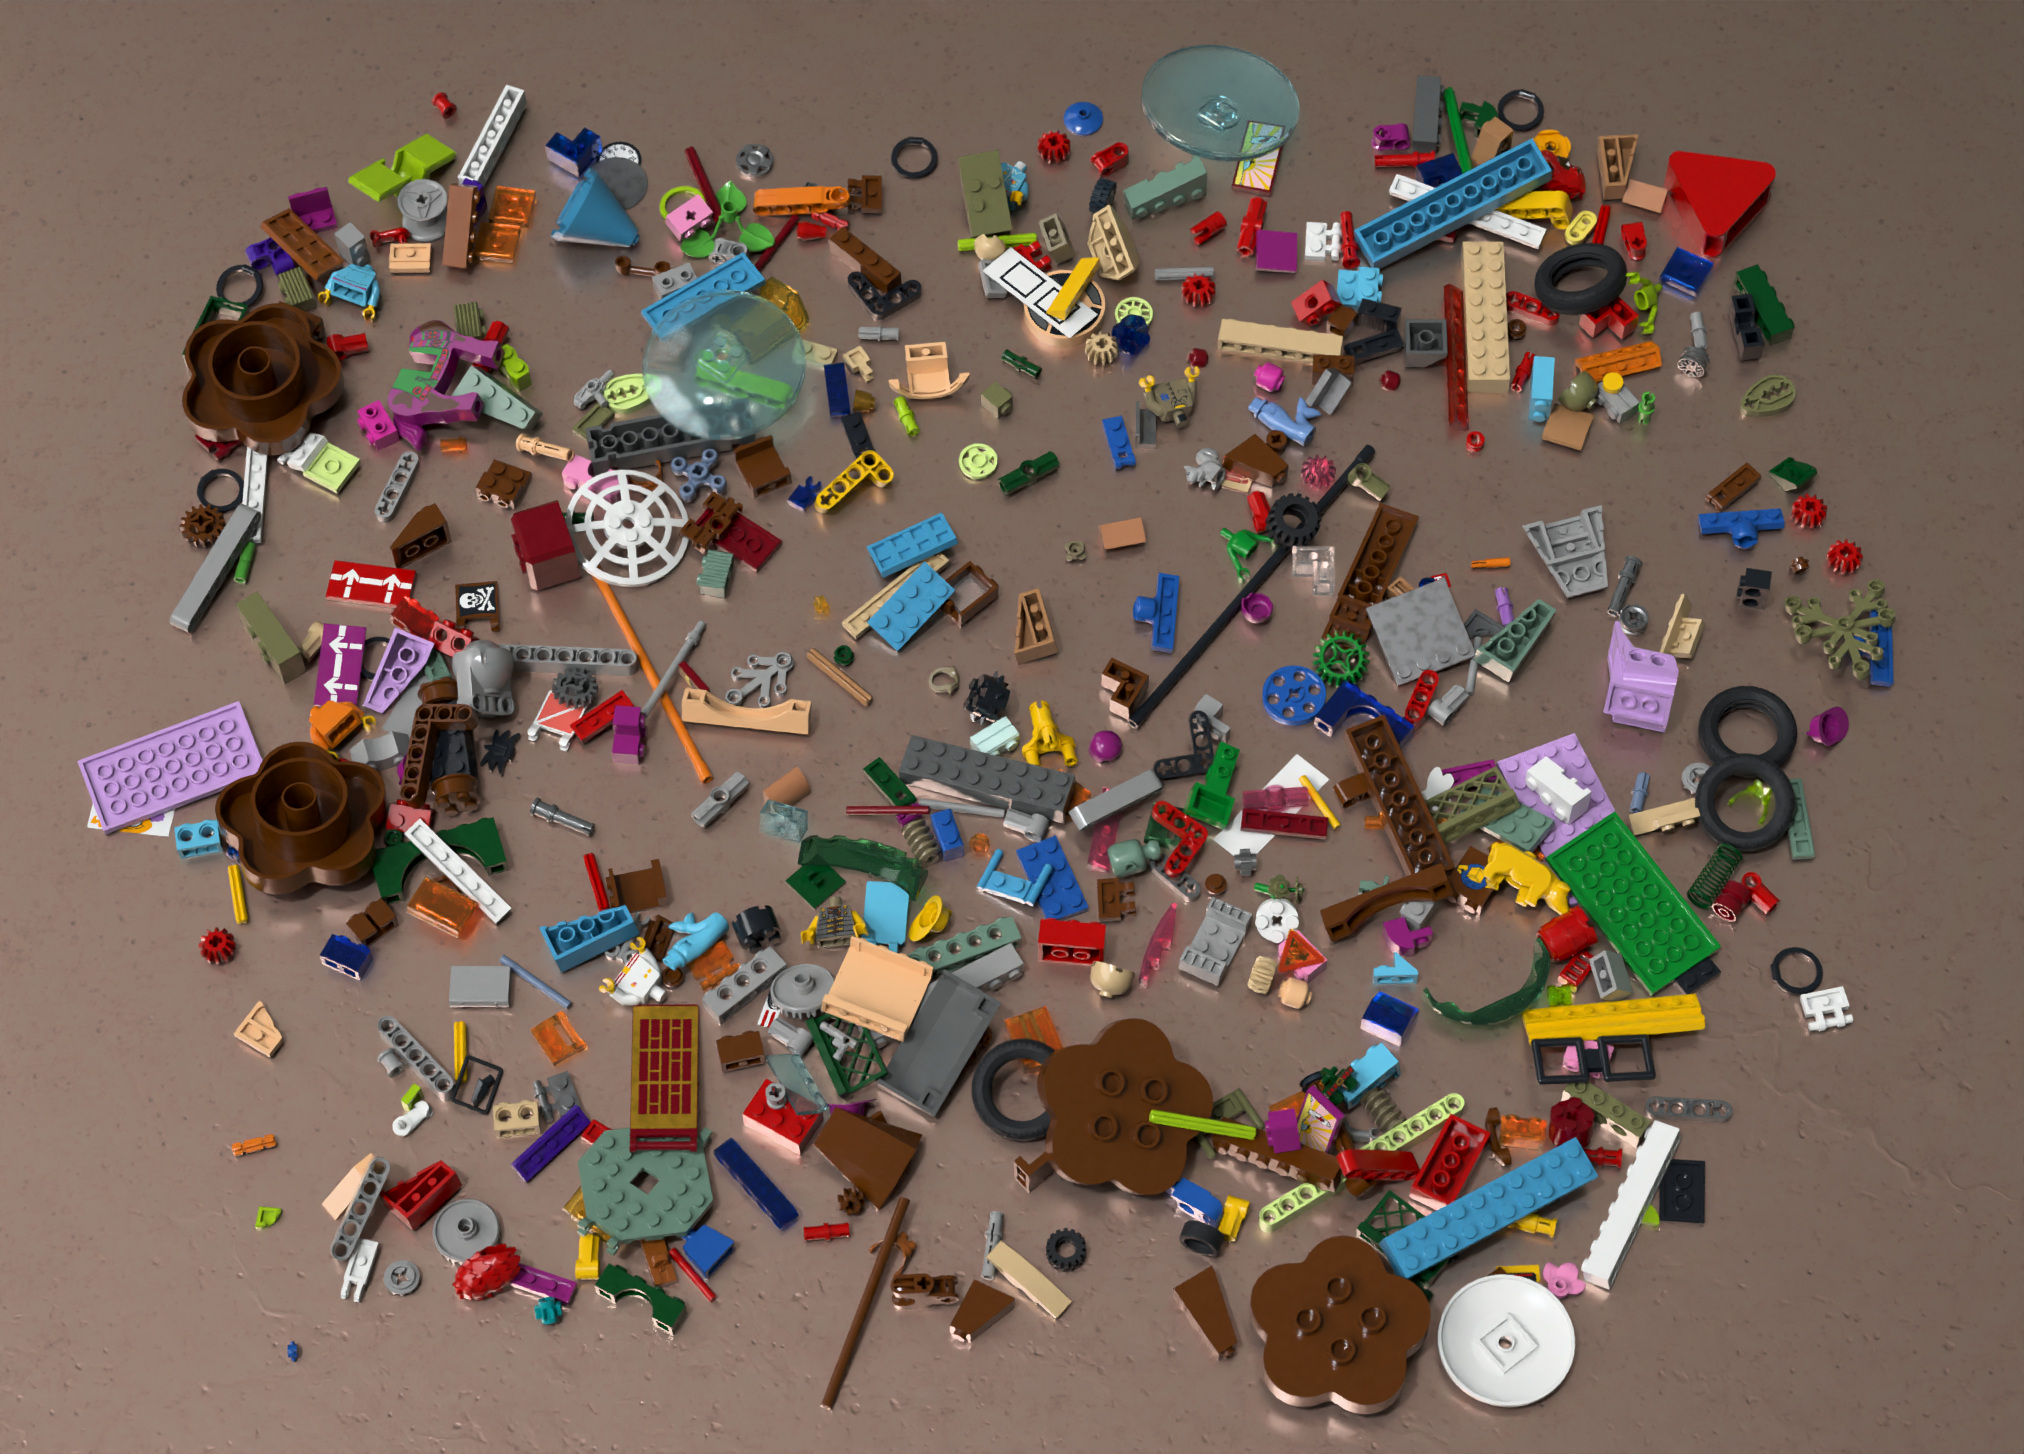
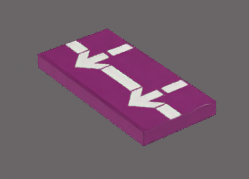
M324 623L314 706L322 707L329 700L337 703L350 701L357 706L366 627Z

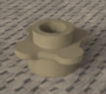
M1076 540L1066 543V559L1068 561H1073L1074 559L1084 560L1086 558V553H1084L1085 544Z

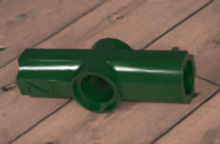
M1049 451L1034 460L1023 461L1019 468L999 478L998 484L1002 492L1009 495L1024 486L1035 485L1039 478L1059 468L1060 463L1055 453Z

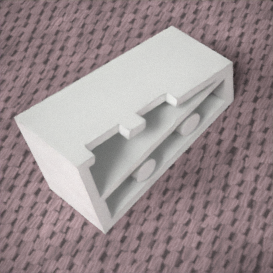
M1546 756L1527 770L1525 781L1532 791L1535 790L1540 795L1541 801L1554 810L1557 818L1569 825L1588 810L1592 791L1588 788L1583 790L1576 785L1578 780L1574 777L1572 779L1567 778L1563 774L1565 771Z

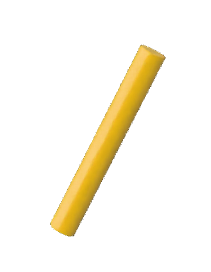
M1306 775L1299 778L1300 783L1323 815L1329 817L1328 822L1333 829L1340 828V822Z

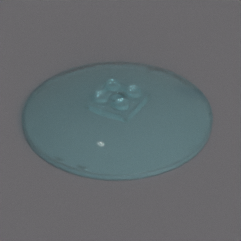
M735 290L703 293L675 306L664 315L652 330L645 345L642 358L644 386L652 405L658 413L679 430L692 436L711 440H731L746 437L764 430L775 423L795 402L802 388L806 373V353L803 340L790 317L782 309L765 298ZM720 353L728 355L725 360L717 359Z

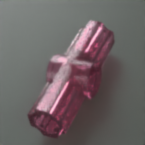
M1271 785L1265 788V790L1243 791L1242 793L1243 808L1267 809L1268 811L1281 812L1288 807L1309 805L1307 786L1284 788L1282 785Z

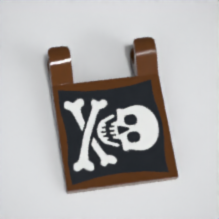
M497 581L455 585L456 627L462 630V628H466V620L490 618L491 631H500Z

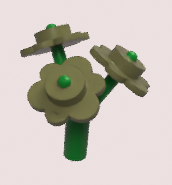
M1281 874L1269 880L1270 886L1258 882L1254 885L1255 891L1268 894L1274 899L1288 897L1290 892H1295L1296 902H1298L1299 896H1303L1305 891L1303 883H1299L1298 877H1296L1295 888H1288L1290 883Z

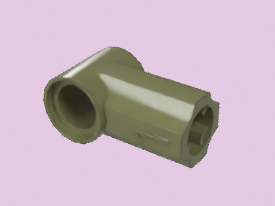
M1365 463L1358 464L1348 474V481L1351 485L1361 487L1379 501L1389 490L1390 485L1375 475L1370 466ZM1357 472H1360L1363 478H1360L1357 475Z

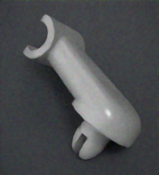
M1345 1120V1126L1353 1142L1370 1143L1378 1138V1136H1373L1379 1132L1378 1128L1372 1127L1369 1131L1358 1130L1349 1127V1123Z

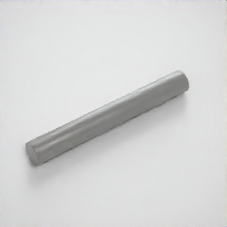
M1474 637L1473 648L1476 653L1477 649L1482 645L1481 637ZM1474 657L1470 659L1466 683V692L1469 696H1472L1474 693L1478 663L1473 660Z

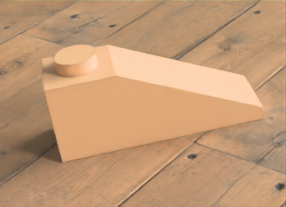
M371 1153L350 1170L322 1203V1206L336 1221L345 1214L369 1161L374 1158ZM377 1161L373 1165V1170L375 1173H381L384 1167ZM367 1182L364 1185L365 1193L370 1194L375 1190L374 1182Z

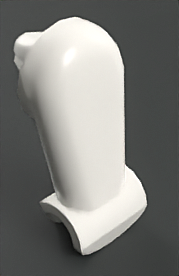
M425 1101L416 1103L414 1109L395 1119L392 1125L395 1134L407 1136L425 1118L428 1119L433 1116L432 1108Z

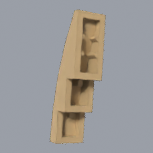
M1000 1241L986 1256L1017 1289L1021 1288L1054 1319L1072 1302L1042 1273L1003 1241Z

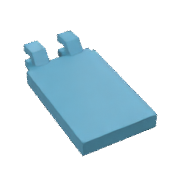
M867 881L863 919L866 922L869 935L862 934V938L874 945L889 944V950L898 953L899 945H905L910 883Z

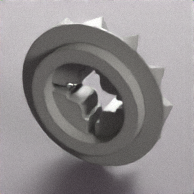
M1704 763L1688 765L1682 773L1681 780L1685 789L1690 790L1692 794L1696 793L1699 781L1694 782L1695 776L1698 778L1702 777L1710 766Z
M399 1260L393 1262L385 1270L384 1284L393 1294L403 1296L406 1293H412L413 1289L418 1286L419 1270L410 1261ZM406 1273L405 1276L408 1281L399 1283L396 1276H402Z

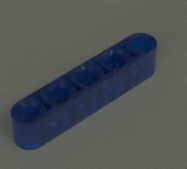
M730 1137L713 1150V1154L720 1164L780 1230L799 1217L795 1207L733 1138Z

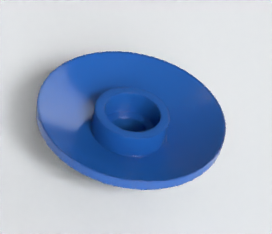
M1089 102L1075 103L1068 107L1064 113V125L1075 135H1091L1097 132L1103 123L1101 110Z

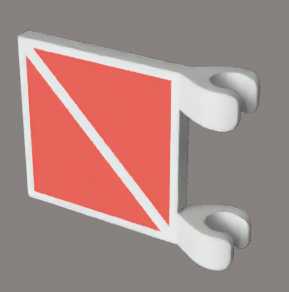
M549 690L534 723L528 729V739L537 741L541 729L563 735L559 741V745H561L560 750L568 751L575 734L570 724L584 716L589 703L586 702V707L584 708L581 705H578L577 709L574 708V705L566 708V703L560 705L559 699H554V693Z

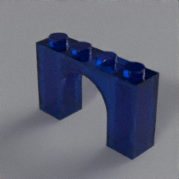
M1345 680L1316 714L1314 722L1316 728L1332 737L1344 721L1352 716L1366 715L1374 719L1385 714L1401 750L1413 736L1414 725L1407 721L1405 717L1402 718L1391 707L1382 705L1374 696L1365 694L1357 685L1350 684Z

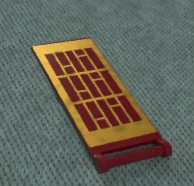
M697 1004L633 1005L630 1153H636L637 1150H690V1152H697L699 1006ZM690 1137V1141H637V1138Z

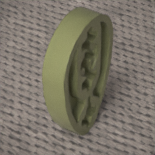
M1777 374L1768 375L1757 381L1747 390L1741 400L1739 410L1743 415L1749 417H1767L1782 413L1793 405L1796 395L1795 386L1785 376ZM1781 387H1783V389H1788V392H1786L1785 390L1780 392ZM1774 391V393H1779V396L1777 397V395H1772V392ZM1764 395H1765L1766 397H1770V396H1771V398H1770V400H1768L1767 398L1763 399V396H1764Z

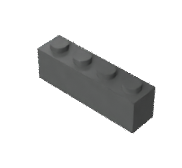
M1417 75L1412 152L1431 153V151H1435L1436 154V146L1441 144V134H1437L1438 130L1442 128V118H1439V113L1443 112V101H1440V97L1444 96V85H1441V77Z

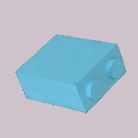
M1534 356L1530 380L1528 420L1542 422L1549 419L1553 398L1555 362L1553 357Z

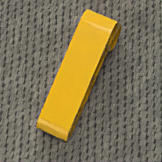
M1536 191L1528 192L1495 210L1518 219L1550 218L1555 228L1567 229L1571 224L1573 207L1569 196L1565 192Z
M868 450L818 494L814 504L815 509L822 514L830 512L867 477L876 486L885 488L891 483L894 472L875 451ZM864 459H873L874 465L869 466L865 464ZM849 472H857L860 478L852 479ZM886 473L889 479L883 481L879 478L878 474ZM842 485L845 492H836L834 486ZM831 495L832 498L828 504L821 505V501H825Z

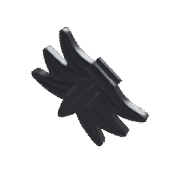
M496 729L492 745H484V749L488 752L482 758L480 766L483 767L488 763L489 770L492 773L497 765L499 774L502 776L507 761L510 762L516 751L514 745L520 738V733L509 738L510 730H507L499 737V732Z

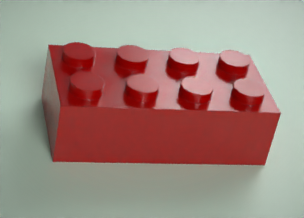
M1450 1113L1411 1186L1409 1197L1435 1210H1439L1458 1200L1489 1144L1491 1133Z

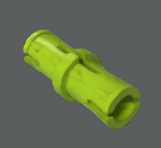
M904 396L897 397L893 404L898 411V418L905 426L908 436H916L919 434L920 428L915 421V414L909 408Z

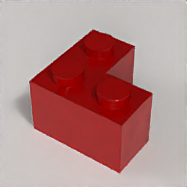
M1618 296L1617 299L1606 307L1581 315L1579 325L1592 337H1595L1605 328L1609 327L1620 339H1624L1637 329L1639 315Z

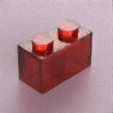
M404 596L390 614L389 622L400 630L428 640L435 622L440 619L433 611L421 607L417 600Z

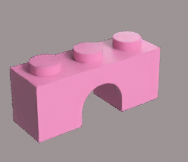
M574 454L573 460L567 463L562 472L564 484L571 489H579L588 480L592 479L591 475L594 472L592 461ZM618 476L600 479L587 489L595 494H599L606 488L619 485ZM620 491L610 493L603 497V499L610 504L621 501Z

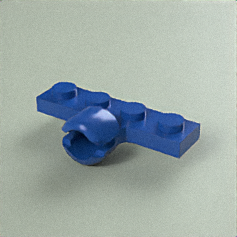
M1781 508L1698 514L1701 534L1730 533L1734 544L1740 549H1750L1758 542V530L1782 529L1785 524Z
M1159 573L1157 576L1156 596L1154 598L1138 596L1134 602L1133 618L1137 621L1152 624L1151 650L1172 653L1179 587V576Z
M1876 610L1869 611V618L1878 616ZM1881 624L1870 626L1869 632H1875L1878 635V643L1874 647L1877 646L1883 649V658L1879 661H1874L1869 653L1861 650L1858 651L1860 656L1867 657L1870 661V684L1891 687L1893 685L1892 626L1883 627ZM1853 635L1854 639L1865 643V639Z

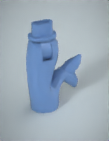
M1256 397L1248 407V410L1254 413V417L1267 427L1283 432L1287 438L1304 447L1309 444L1316 432V427L1310 424L1307 419L1321 415L1318 410L1308 408L1307 403L1301 397L1297 405L1296 423L1280 405L1274 402L1268 403L1267 399L1261 400Z

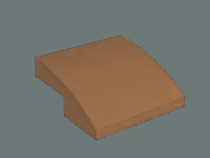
M1555 403L1544 429L1542 439L1581 451L1594 415L1582 411L1575 412Z

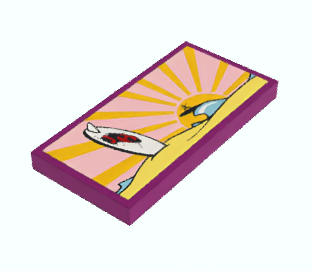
M1311 1086L1307 1090L1297 1118L1300 1143L1305 1146L1331 1154L1345 1115L1315 1086Z

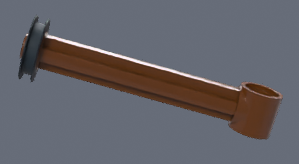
M1320 1071L1306 1076L1299 1085L1302 1087V1092L1306 1093L1311 1086H1315L1321 1092L1329 1083L1327 1082L1325 1086H1322L1319 1083L1322 1077ZM1342 1122L1334 1144L1338 1154L1348 1149H1356L1344 1122ZM1345 1180L1347 1190L1354 1197L1362 1196L1377 1184V1180Z

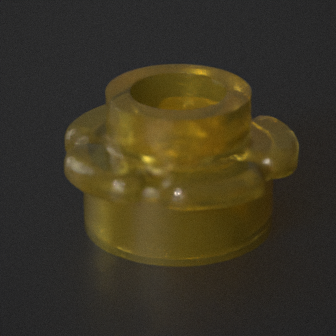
M823 595L814 596L815 601L812 604L816 612H822L825 615V612L830 610L827 601Z

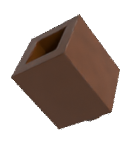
M1340 305L1327 320L1326 332L1343 336L1344 341L1356 326L1358 313L1351 307Z

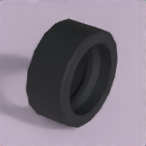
M1189 1220L1184 1224L1179 1241L1187 1249L1195 1253L1213 1257L1219 1254L1224 1242V1235L1209 1224Z

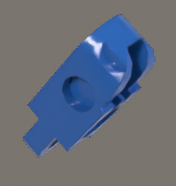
M1184 1177L1180 1182L1177 1181L1166 1190L1170 1196L1175 1198L1179 1209L1201 1222L1217 1227L1222 1220L1223 1208L1221 1202L1212 1196L1211 1192Z

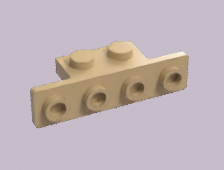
M1681 594L1679 601L1676 602L1675 612L1669 621L1666 636L1663 637L1660 653L1670 654L1679 658H1692L1705 623L1702 619L1688 618L1692 604L1686 594Z
M1695 798L1630 814L1628 819L1633 835L1637 836L1662 829V832L1669 831L1679 824L1683 826L1694 824L1695 820H1698L1700 813L1698 808H1695Z

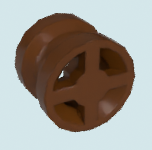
M1279 430L1268 433L1266 444L1279 456L1286 451V435Z

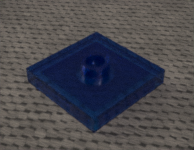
M1677 247L1662 271L1659 281L1696 297L1712 270L1714 263Z

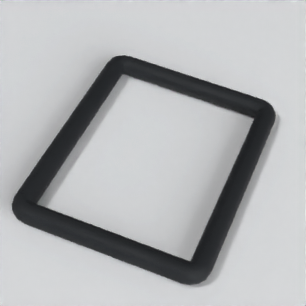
M467 1055L455 1084L451 1101L481 1114H488L502 1077L503 1069L492 1063ZM469 1060L499 1071L485 1110L455 1099Z

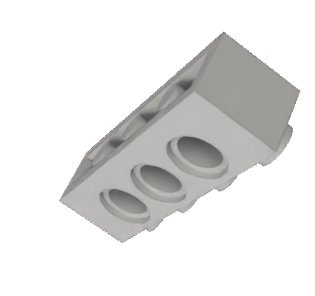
M770 946L765 950H760L754 959L748 963H743L736 973L725 977L715 989L708 990L702 998L703 1007L719 1025H722L767 990L775 977L787 969V964ZM758 969L766 970L763 973H756ZM741 982L749 983L747 986L744 987L739 986ZM725 995L732 996L728 1000L722 999V997Z

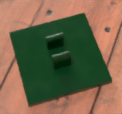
M818 854L813 856L785 880L814 910L846 883Z

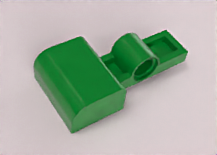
M1224 742L1218 744L1212 764L1205 777L1206 783L1203 785L1196 782L1192 786L1183 810L1184 814L1222 830L1227 826L1235 798L1226 795L1240 749Z

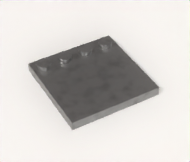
M1444 578L1365 609L1397 687L1419 679L1421 673L1425 670L1437 672L1473 658L1476 654Z

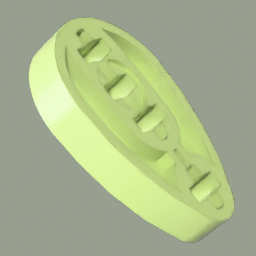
M623 375L607 383L604 397L609 403L607 407L614 413L629 414L640 410L655 400L662 392V383L659 377L653 375ZM650 384H654L656 388H652ZM621 393H625L627 397L623 398ZM611 396H615L617 400L613 401Z

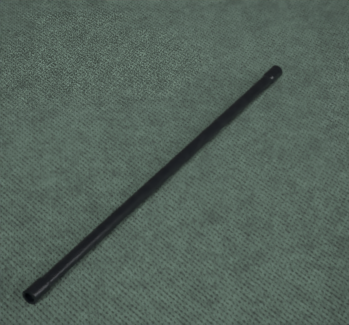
M1366 445L1360 451L1350 466L1318 501L1315 509L1319 508V516L1349 483V472L1360 463L1366 464L1376 453L1372 446ZM1302 522L1295 529L1303 528ZM1282 545L1279 546L1142 706L1138 707L1127 720L1133 728L1137 729L1148 717L1150 711L1240 609L1243 597L1246 598L1259 587L1289 552V547H1286L1284 550L1281 548Z

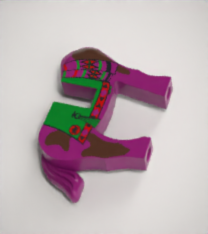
M432 320L415 328L410 335L409 353L416 363L433 365L431 372L401 368L388 395V405L394 414L393 423L398 434L411 443L417 451H421L428 439L427 432L421 427L422 425L431 423L447 424L461 420L477 421L484 406L477 392H470L460 396H447L445 393L453 380L459 359L499 369L505 354L499 341H480L473 337L461 335L440 320Z

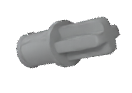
M1693 312L1690 319L1692 325L1691 335L1694 337L1695 347L1706 350L1707 329L1704 327L1703 313Z
M881 325L879 327H860L859 338L878 339V342L881 340L899 341V327L886 328L881 327Z

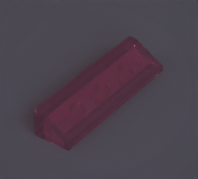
M1103 787L1102 793L1110 789ZM1121 812L1095 824L1087 869L1109 873L1111 863L1107 850L1111 845L1115 844Z

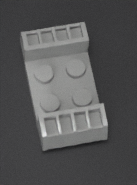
M1212 897L1206 908V916L1190 947L1186 946L1180 958L1178 969L1218 986L1245 938L1246 932L1253 920V914Z

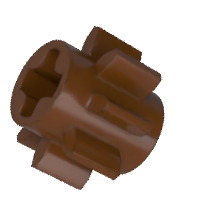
M855 1186L848 1189L843 1188L842 1195H837L838 1202H840L838 1204L839 1210H845L848 1216L853 1213L859 1214L860 1207H865L863 1191L857 1192Z

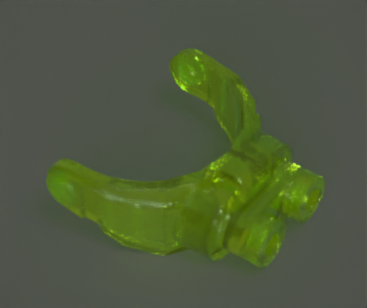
M1755 780L1752 786L1749 785L1746 790L1735 794L1728 804L1731 806L1742 795L1753 794L1758 796L1764 804L1763 815L1758 821V824L1761 825L1767 816L1768 803L1771 800L1770 795L1773 791L1767 786L1763 788V783Z

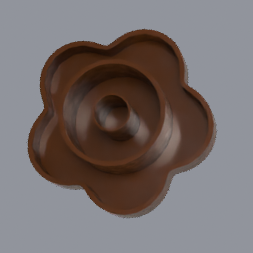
M274 303L263 305L238 321L222 319L205 323L190 335L185 346V360L191 379L184 389L182 406L187 422L193 432L209 441L227 442L240 440L248 448L260 454L280 455L287 453L300 445L309 432L312 418L332 407L343 392L344 376L337 355L325 344L313 340L305 316L296 308L286 304Z
M290 742L272 750L263 759L255 774L237 779L226 786L217 798L215 813L222 838L231 847L239 851L242 872L248 883L264 893L285 894L298 890L310 882L342 885L356 881L364 876L371 869L376 858V844L373 831L383 821L387 812L388 802L383 778L374 768L355 761H335L326 750L313 743Z
M1138 1018L1123 1019L1108 1024L1095 1036L1090 1044L1070 1045L1056 1050L1042 1064L1037 1079L1040 1101L1051 1118L1046 1134L1045 1148L1049 1163L1055 1172L1063 1179L1076 1184H1099L1111 1181L1121 1190L1136 1195L1159 1194L1172 1187L1184 1170L1187 1142L1201 1132L1150 1122L1149 1114L1151 1110L1210 1119L1213 1109L1212 1090L1206 1078L1196 1068L1175 1059L1170 1042L1159 1027L1147 1020Z
M1351 1236L1328 1238L1316 1245L1303 1262L1286 1263L1268 1269L1254 1284L1250 1300L1252 1324L1258 1335L1266 1343L1263 1353L1262 1370L1264 1380L1270 1391L1277 1398L1290 1405L1308 1407L1332 1401L1340 1407L1358 1414L1380 1412L1397 1400L1405 1381L1406 1359L1413 1355L1424 1343L1431 1318L1430 1305L1423 1291L1410 1280L1389 1274L1385 1270L1378 1253L1363 1240Z

